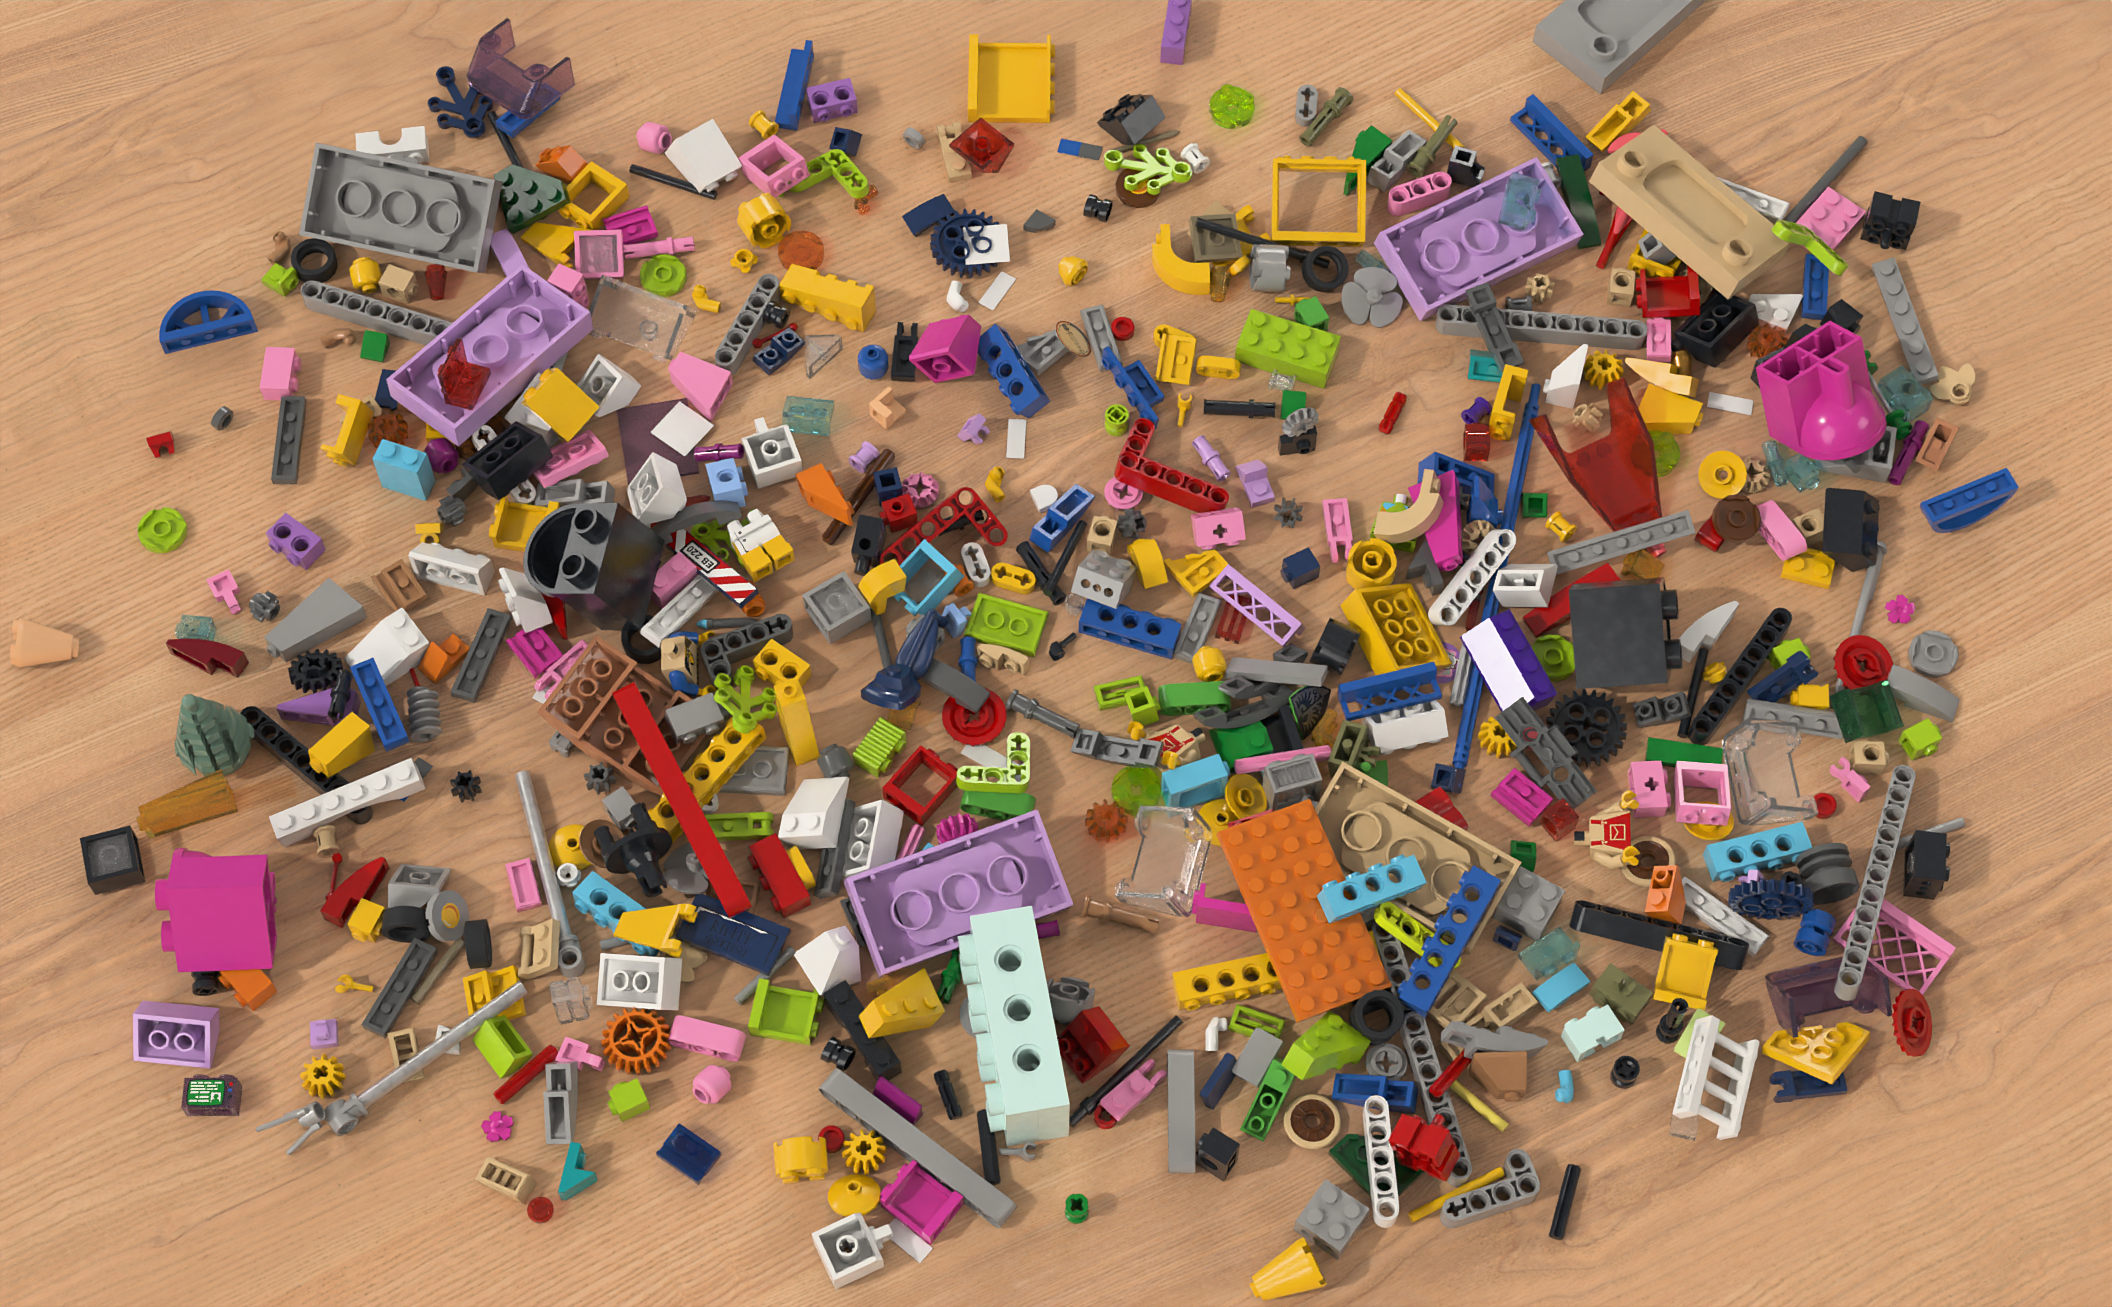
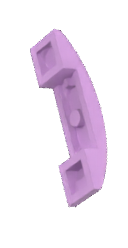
M507 228L493 233L490 248L506 277L522 264L529 268Z

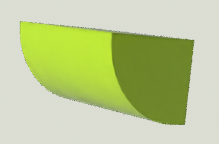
M505 1015L485 1020L472 1039L500 1079L520 1069L533 1055V1052Z

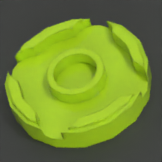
M669 254L655 255L651 260L646 261L642 265L640 281L644 290L650 295L659 298L670 297L684 288L687 281L686 268L675 256Z
M162 507L159 510L153 509L141 518L137 529L138 537L141 544L148 551L168 553L177 549L184 542L187 536V525L183 516L177 510L168 507Z
M1548 634L1539 637L1532 644L1531 648L1551 682L1565 680L1573 674L1575 670L1573 644L1570 641L1568 642L1560 635Z

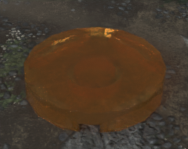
M805 230L794 231L787 234L781 240L778 247V256L782 266L787 270L791 264L816 270L824 259V245L821 239L812 232Z

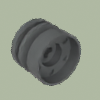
M1827 843L1818 845L1802 852L1796 857L1795 862L1799 869V875L1805 880L1803 887H1809V891H1813V904L1821 905L1838 902L1854 895L1859 890L1860 885L1856 872L1853 868H1849L1852 865V859L1849 857V850L1845 844Z

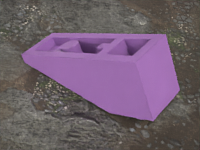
M331 688L277 705V711L281 720L336 726L351 712L358 715L361 701L357 692L350 688L351 696L349 701L346 702L344 717L340 720L339 718L337 720L332 719L327 714L332 699L330 697Z

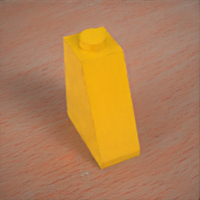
M1649 383L1634 417L1630 433L1634 435L1692 434L1694 426L1699 427L1703 419L1704 413L1700 412L1703 403Z
M351 712L308 750L309 764L317 773L322 772L327 777H331L372 754L375 749L370 726L355 713Z

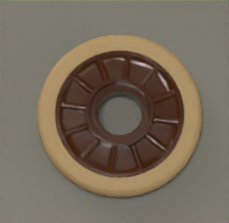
M1642 836L1631 841V846L1640 852L1639 855L1634 856L1639 860L1638 865H1625L1620 868L1624 876L1632 883L1650 887L1654 866L1676 865V857L1671 846L1664 840L1653 836ZM1645 856H1650L1655 860L1651 866H1644L1640 861Z
M1305 1094L1294 1099L1287 1107L1284 1114V1127L1290 1139L1297 1145L1307 1149H1320L1331 1144L1338 1136L1341 1129V1116L1336 1105L1328 1098L1318 1094ZM1310 1115H1314L1320 1120V1124L1315 1128L1309 1127L1305 1122V1119Z

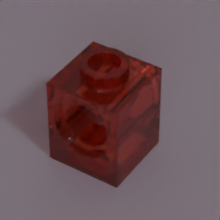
M1481 423L1465 424L1463 433L1464 461H1488L1490 453L1489 425Z
M1562 798L1543 812L1540 824L1553 840L1557 842L1576 828L1579 816Z

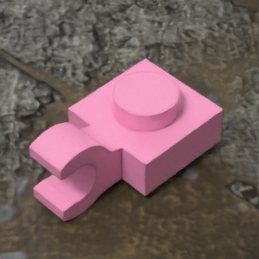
M229 569L206 580L218 603L225 600L232 615L241 611L234 596L240 593V590Z
M1842 757L1838 763L1843 769H1837L1835 765H1832L1829 771L1832 776L1842 782L1841 786L1859 803L1866 797L1870 786L1862 775L1857 774L1853 769L1850 771L1849 761Z
M566 1036L555 1059L556 1062L577 1061L578 1071H581L585 1064L602 1072L606 1063L602 1060L603 1058L589 1053L591 1047L588 1044Z

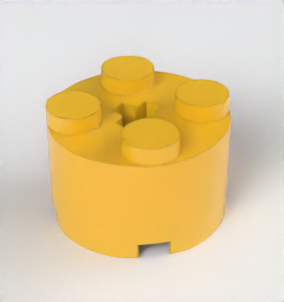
M763 193L749 202H743L738 208V226L754 247L756 245L761 249H766L778 244L784 239L782 236L786 230L789 232L791 228L790 217L777 199L770 193Z
M1370 538V540L1363 542L1361 540L1355 543L1348 555L1346 567L1347 582L1354 589L1391 585L1397 565V558L1392 546L1378 538Z
M812 1136L784 1139L781 1146L777 1142L773 1143L776 1177L783 1179L784 1184L797 1183L801 1177H809L810 1181L825 1179V1173L829 1171L825 1138L819 1137V1142H813Z

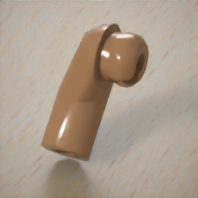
M278 231L273 235L276 250L267 257L272 265L278 264L290 252V239L282 231Z
M349 328L334 329L319 338L325 348L343 339L345 345L356 341L353 331Z

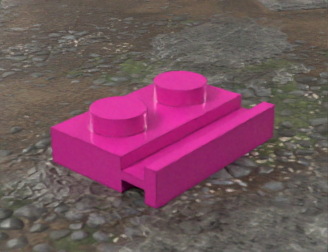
M647 205L603 219L606 230H622L623 245L637 244L658 237L657 229Z
M541 627L527 633L522 629L516 633L515 637L506 640L508 646L534 679L538 678V675L541 673H546V670L563 656Z
M1516 768L1499 783L1498 787L1490 795L1528 827L1553 802V798Z

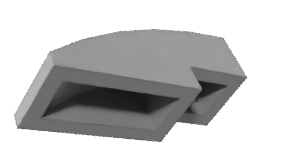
M1410 130L1406 131L1385 150L1383 157L1371 166L1366 181L1386 192L1407 170L1406 164L1412 162L1417 155L1418 148L1425 146L1427 140Z
M582 479L559 481L557 484L545 488L542 484H538L535 506L548 507L549 501L559 502L560 507L576 503H614L615 489L608 481L585 483Z
M1896 665L1892 666L1882 693L1905 701V707L1950 722L1954 720L1960 700L1929 679Z
M577 1061L551 1062L545 1064L547 1091L543 1092L546 1144H570L574 1139L577 1115Z

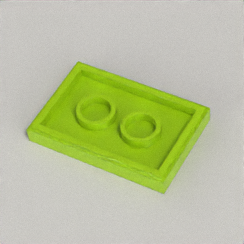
M979 593L964 637H972L976 642L1006 647L1023 655L1035 657L1049 612Z

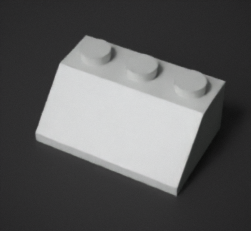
M652 452L626 488L633 515L645 525L674 518L678 511L683 510L687 501L677 464Z
M422 542L411 550L408 555L417 579L483 596L486 595L495 572L492 560L480 554L476 556L467 554L461 549H447L437 543L428 544Z
M1436 700L1361 718L1363 725L1368 727L1370 746L1380 747L1381 755L1390 754L1400 748L1412 749L1417 747V744L1425 742L1436 743L1441 741V738L1449 737L1445 710Z
M884 800L854 808V817L851 824L841 880L845 881L848 877L895 861L900 830L902 828L903 810Z

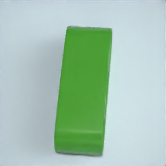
M1224 681L1165 684L1158 688L1160 713L1166 716L1193 715L1195 712L1217 706L1223 712H1227L1231 709L1230 695L1219 690L1218 685Z
M964 790L960 809L969 814L1006 821L1033 811L1036 798L1027 793Z

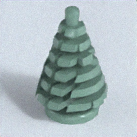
M192 694L185 695L181 700L182 704L180 706L174 743L176 757H179L181 763L195 775L197 769L205 778L224 777L236 772L245 763L251 749L250 739H254L252 725L247 723V718L232 706L227 707L226 705L224 709V705L216 701L207 700Z

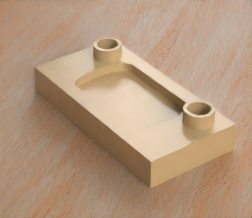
M1655 125L1600 161L1589 181L1727 299H1730L1781 261L1791 245L1790 242L1780 239L1772 232L1771 229L1774 225Z
M1344 762L1341 763L1315 808L1344 877L1358 871L1360 875L1369 872L1368 868L1378 863H1382L1383 866L1391 863V859L1404 854L1405 857L1415 855L1427 883L1417 891L1388 902L1395 904L1434 934L1437 931L1434 925L1440 914L1446 915L1449 909L1446 904L1453 892L1456 894L1459 892L1461 885L1458 883L1465 871L1470 872L1474 865L1500 879L1498 891L1463 951L1467 954L1471 953L1521 864L1519 860ZM1389 874L1390 880L1394 883H1398L1397 877L1393 874ZM1366 882L1367 888L1375 892L1374 885ZM1468 892L1465 895L1469 901L1479 899V896L1474 892ZM1455 914L1453 916L1454 921L1457 923H1464L1467 920L1463 914ZM1445 935L1441 937V939L1451 944L1455 942L1451 936Z

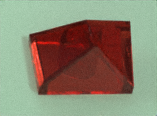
M979 118L953 140L949 147L980 172L998 173L1012 151L1014 143L984 119Z

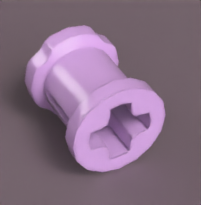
M864 441L859 451L854 456L851 455L848 460L854 469L860 473H865L869 463L873 459H877L880 454L871 443Z

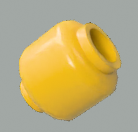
M362 257L354 260L353 265L349 268L352 285L356 290H361L365 294L377 290L376 287L379 286V281L382 277L378 262L370 257Z
M1204 646L1193 656L1192 663L1199 680L1213 682L1223 679L1226 674L1227 665L1220 649Z

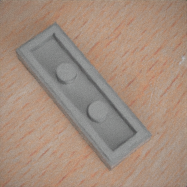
M1103 305L1080 310L1099 371H1108L1103 366L1101 360L1103 350L1107 346H1109L1123 366Z
M1198 593L1173 653V658L1193 664V656L1201 647H1204L1222 600Z

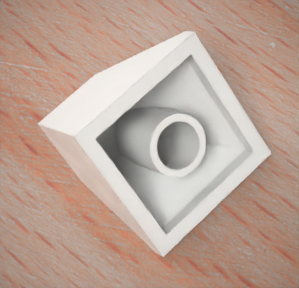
M1587 344L1580 346L1552 371L1550 380H1545L1543 393L1547 394L1545 403L1573 409L1587 353Z
M600 354L596 356L577 385L599 406L598 410L594 413L598 417L628 406L641 387L630 374Z
M846 925L824 932L794 954L820 996L844 980L847 981L849 986L861 982L859 945Z

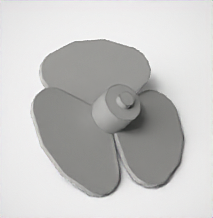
M1367 267L1357 270L1353 277L1354 282H1348L1342 288L1341 302L1345 314L1356 325L1366 322L1369 310V319L1374 327L1381 328L1392 323L1399 315L1403 303L1400 294L1389 292L1396 287L1397 278L1383 268Z
M691 844L681 845L671 852L663 864L666 871L664 879L667 881V884L674 890L685 894L705 893L709 885L703 875L707 879L708 877Z

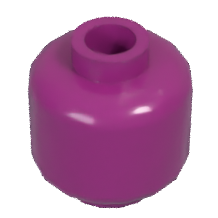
M437 438L428 442L424 452L428 455L432 470L437 473L453 471L458 465L459 453L452 443L446 438Z

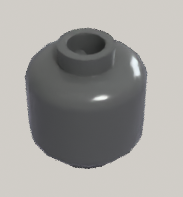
M833 744L819 752L820 756L817 759V764L825 778L850 777L849 772L853 769L854 763L845 747Z

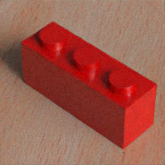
M776 833L749 846L750 856L747 859L753 870L758 869L761 875L758 879L764 891H770L772 897L769 899L775 912L780 911L785 918L811 905L810 895Z

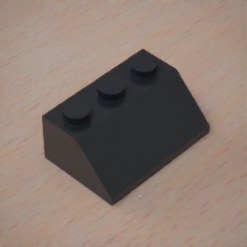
M1716 291L1700 306V315L1690 316L1674 331V336L1697 361L1716 368L1760 325L1756 305L1737 296L1727 299L1719 291Z
M516 421L461 465L485 493L500 500L506 497L520 483L525 482L535 471L544 467L553 458V455L541 434Z
M1827 488L1825 490L1822 553L1851 572L1876 565L1879 500L1865 491Z

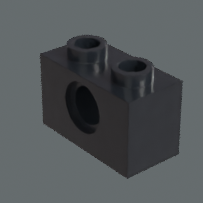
M1212 1128L1209 1134L1204 1133L1197 1143V1147H1199L1196 1155H1198L1197 1165L1224 1182L1238 1160L1240 1144L1217 1129Z

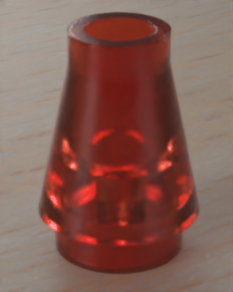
M428 265L424 272L431 300L438 301L444 299L448 274L444 265Z

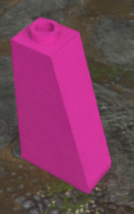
M1453 470L1437 476L1441 481L1439 494L1444 503L1439 517L1425 532L1435 563L1440 572L1443 570H1453L1458 564L1463 563L1460 489L1458 478ZM1422 482L1408 488L1413 503L1419 497Z

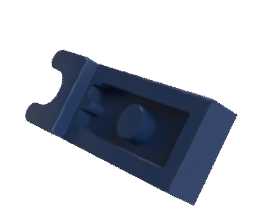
M1798 651L1786 659L1787 663L1747 690V693L1751 699L1775 703L1802 683L1806 685L1816 678L1818 672L1809 664L1810 659L1805 653Z
M1791 1070L1774 1072L1769 1080L1770 1084L1781 1085L1784 1089L1777 1092L1773 1099L1775 1103L1842 1095L1848 1091L1844 1072L1840 1074L1833 1084L1803 1071L1791 1072Z

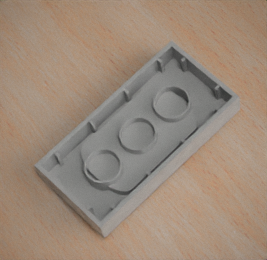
M1565 0L1536 25L1533 42L1595 91L1602 94L1706 0Z
M316 143L299 235L467 271L485 273L502 181Z

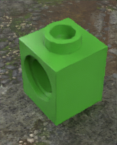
M1316 296L1310 299H1303L1295 305L1294 319L1297 323L1323 331L1328 330L1329 316Z

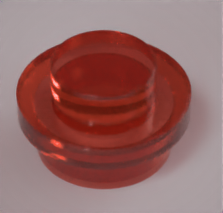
M536 1197L528 1204L527 1214L533 1222L545 1223L552 1218L554 1206L548 1198Z

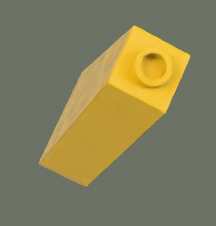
M798 678L773 686L779 723L796 766L818 759L820 755L807 701Z

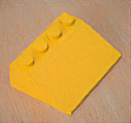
M1411 583L1355 589L1340 605L1350 626L1361 633L1358 642L1375 675L1430 662L1435 663L1437 671L1452 665Z

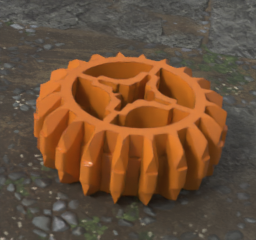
M633 1007L632 1012L628 1013V1010L623 1008V1015L620 1017L619 1014L614 1013L615 1022L607 1021L606 1025L609 1029L602 1031L603 1037H605V1039L601 1040L602 1047H605L603 1050L604 1056L609 1057L608 1062L610 1065L616 1064V1070L621 1071L625 1067V1072L628 1075L633 1069H635L637 1075H640L643 1068H645L647 1073H650V1065L653 1064L659 1068L660 1063L658 1059L666 1060L667 1055L665 1051L671 1050V1045L667 1042L670 1037L668 1033L670 1027L668 1024H664L665 1018L663 1016L657 1017L658 1014L655 1010L648 1014V1009L642 1008L641 1012H638V1009ZM635 1024H644L651 1028H638ZM625 1028H628L626 1035L616 1042L619 1034ZM633 1032L635 1033L636 1038L640 1040L639 1043L641 1048H638L637 1043H635V1041L633 1040ZM654 1039H657L654 1047L646 1053V1047L653 1043ZM622 1052H624L625 1054L633 1052L636 1053L638 1057L626 1056L622 1054Z

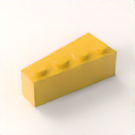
M791 264L779 284L780 298L785 302L797 304L808 312H816L830 321L842 323L851 330H858L864 333L876 312L874 286L869 284L865 288L857 286V281L848 279L847 283L842 282L835 275L828 274L824 277L817 270Z

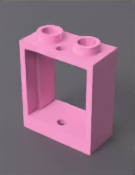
M776 135L771 136L738 158L742 164L741 170L743 175L764 193H770L775 198L810 176L805 159ZM781 158L789 162V164L769 177L762 172V170Z
M1677 761L1673 776L1676 822L1727 826L1731 811L1727 765ZM1683 786L1718 789L1719 805L1684 802Z

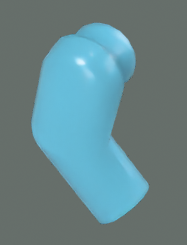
M1562 1070L1558 1072L1560 1088L1555 1091V1099L1566 1104L1573 1100L1574 1084L1571 1070Z

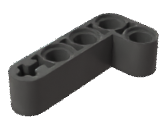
M776 614L705 641L701 645L700 650L704 667L712 685L719 689L714 684L716 675L719 673H726L731 678L730 685H732L733 676L730 664L759 654L771 639L780 645L790 642L793 638V627L790 617L786 614ZM758 635L764 636L762 639L759 640L754 639V637ZM733 644L741 645L738 648H731ZM713 652L718 653L714 657L707 656L708 654Z

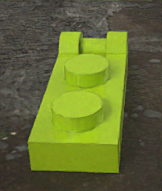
M771 812L704 814L718 841L762 840L774 834V830L771 829V824L774 822V814ZM754 823H760L761 828L754 829Z

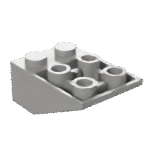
M1886 426V431L1879 442L1867 451L1853 456L1861 466V470L1858 473H1853L1841 459H1815L1814 470L1886 483L1892 469L1897 428Z

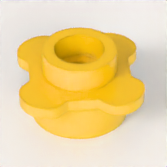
M740 249L735 253L734 258L730 260V264L732 267L741 269L742 273H749L752 265L758 262V257L753 255L748 249Z
M1713 662L1709 664L1703 672L1704 680H1708L1710 684L1721 681L1727 674V668L1724 666L1725 663Z

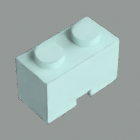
M1609 1005L1602 1008L1596 1006L1590 1009L1586 1016L1580 1020L1573 1018L1564 1025L1565 1028L1561 1038L1575 1060L1579 1062L1594 1054V1048L1601 1044L1605 1048L1620 1040L1625 1030Z

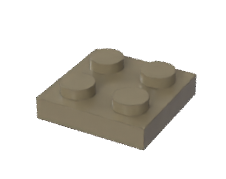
M1235 213L1190 216L1189 227L1195 263L1237 261L1242 257L1239 240L1195 226L1196 220L1199 217L1238 230Z

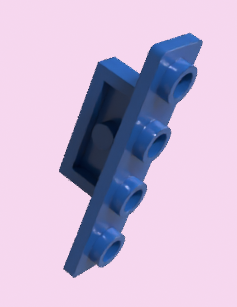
M1109 346L1105 347L1101 358L1103 366L1106 370L1112 372L1116 385L1120 389L1123 388L1130 405L1136 407L1139 411L1140 418L1149 419L1154 424L1155 429H1157L1159 419L1151 407L1164 401L1165 396L1140 360L1123 368Z

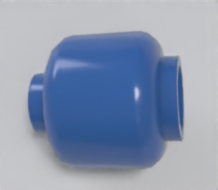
M875 344L863 347L858 354V369L861 375L871 380L883 377L889 368L887 352L884 348Z

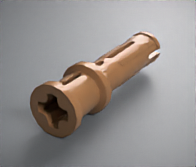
M1088 895L1086 896L1081 914L1082 918L1088 916L1099 919L1104 924L1110 921L1156 934L1160 918L1115 907L1110 901L1104 903L1093 900Z

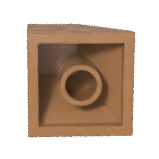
M1527 1051L1474 1053L1468 1070L1469 1076L1496 1099H1504L1506 1102L1518 1101L1524 1097L1526 1092Z

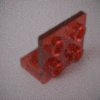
M459 338L456 339L453 346L449 347L447 358L444 364L439 366L437 373L445 403L468 410H473L491 375L490 368L467 362L463 340Z

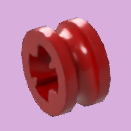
M1101 1105L1097 1106L1094 1113L1096 1125L1101 1129H1111L1114 1127L1117 1120L1112 1115L1110 1116V1121L1105 1122V1118L1101 1120L1102 1112L1107 1110Z

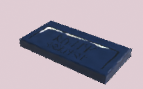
M696 894L691 904L696 906L695 912L698 913L694 923L683 920L676 934V939L770 976L791 930L747 911H743L729 919L719 900L704 894Z

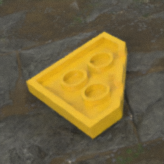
M1849 1022L1837 1023L1836 1027L1824 1029L1822 1025L1803 1027L1801 1032L1787 1033L1786 1030L1775 1031L1763 1045L1762 1054L1833 1084L1870 1040V1031Z

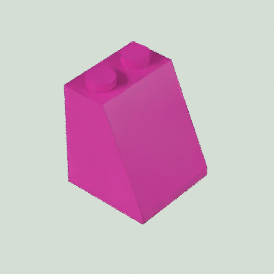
M969 314L929 323L910 354L909 361L934 383L974 375L981 325Z

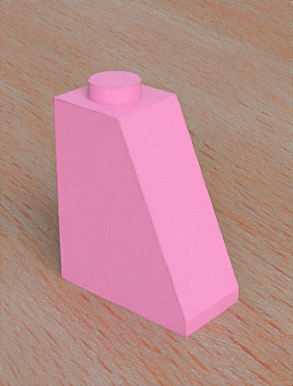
M680 352L677 358L673 359L669 365L668 371L670 372L671 381L707 420L712 421L733 385L731 372Z

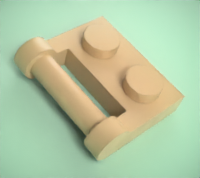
M550 919L533 927H522L520 930L522 955L521 967L518 968V978L529 980L558 969L560 921ZM533 939H534L533 966H531V961H532V945H533Z
M1453 970L1427 1016L1431 1017L1444 1029L1452 1021L1465 1023L1487 1000V995ZM1454 986L1459 987L1439 1009L1434 1007Z

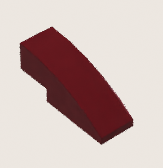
M187 638L168 639L166 642L172 655L210 675L219 668L238 678L249 663L243 651L219 642Z

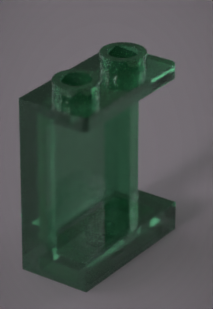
M1888 679L1852 690L1845 689L1829 696L1845 743L1886 734L1904 727Z

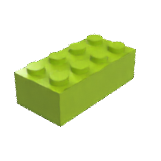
M1251 309L1236 346L1235 359L1241 364L1325 389L1339 351L1341 336Z

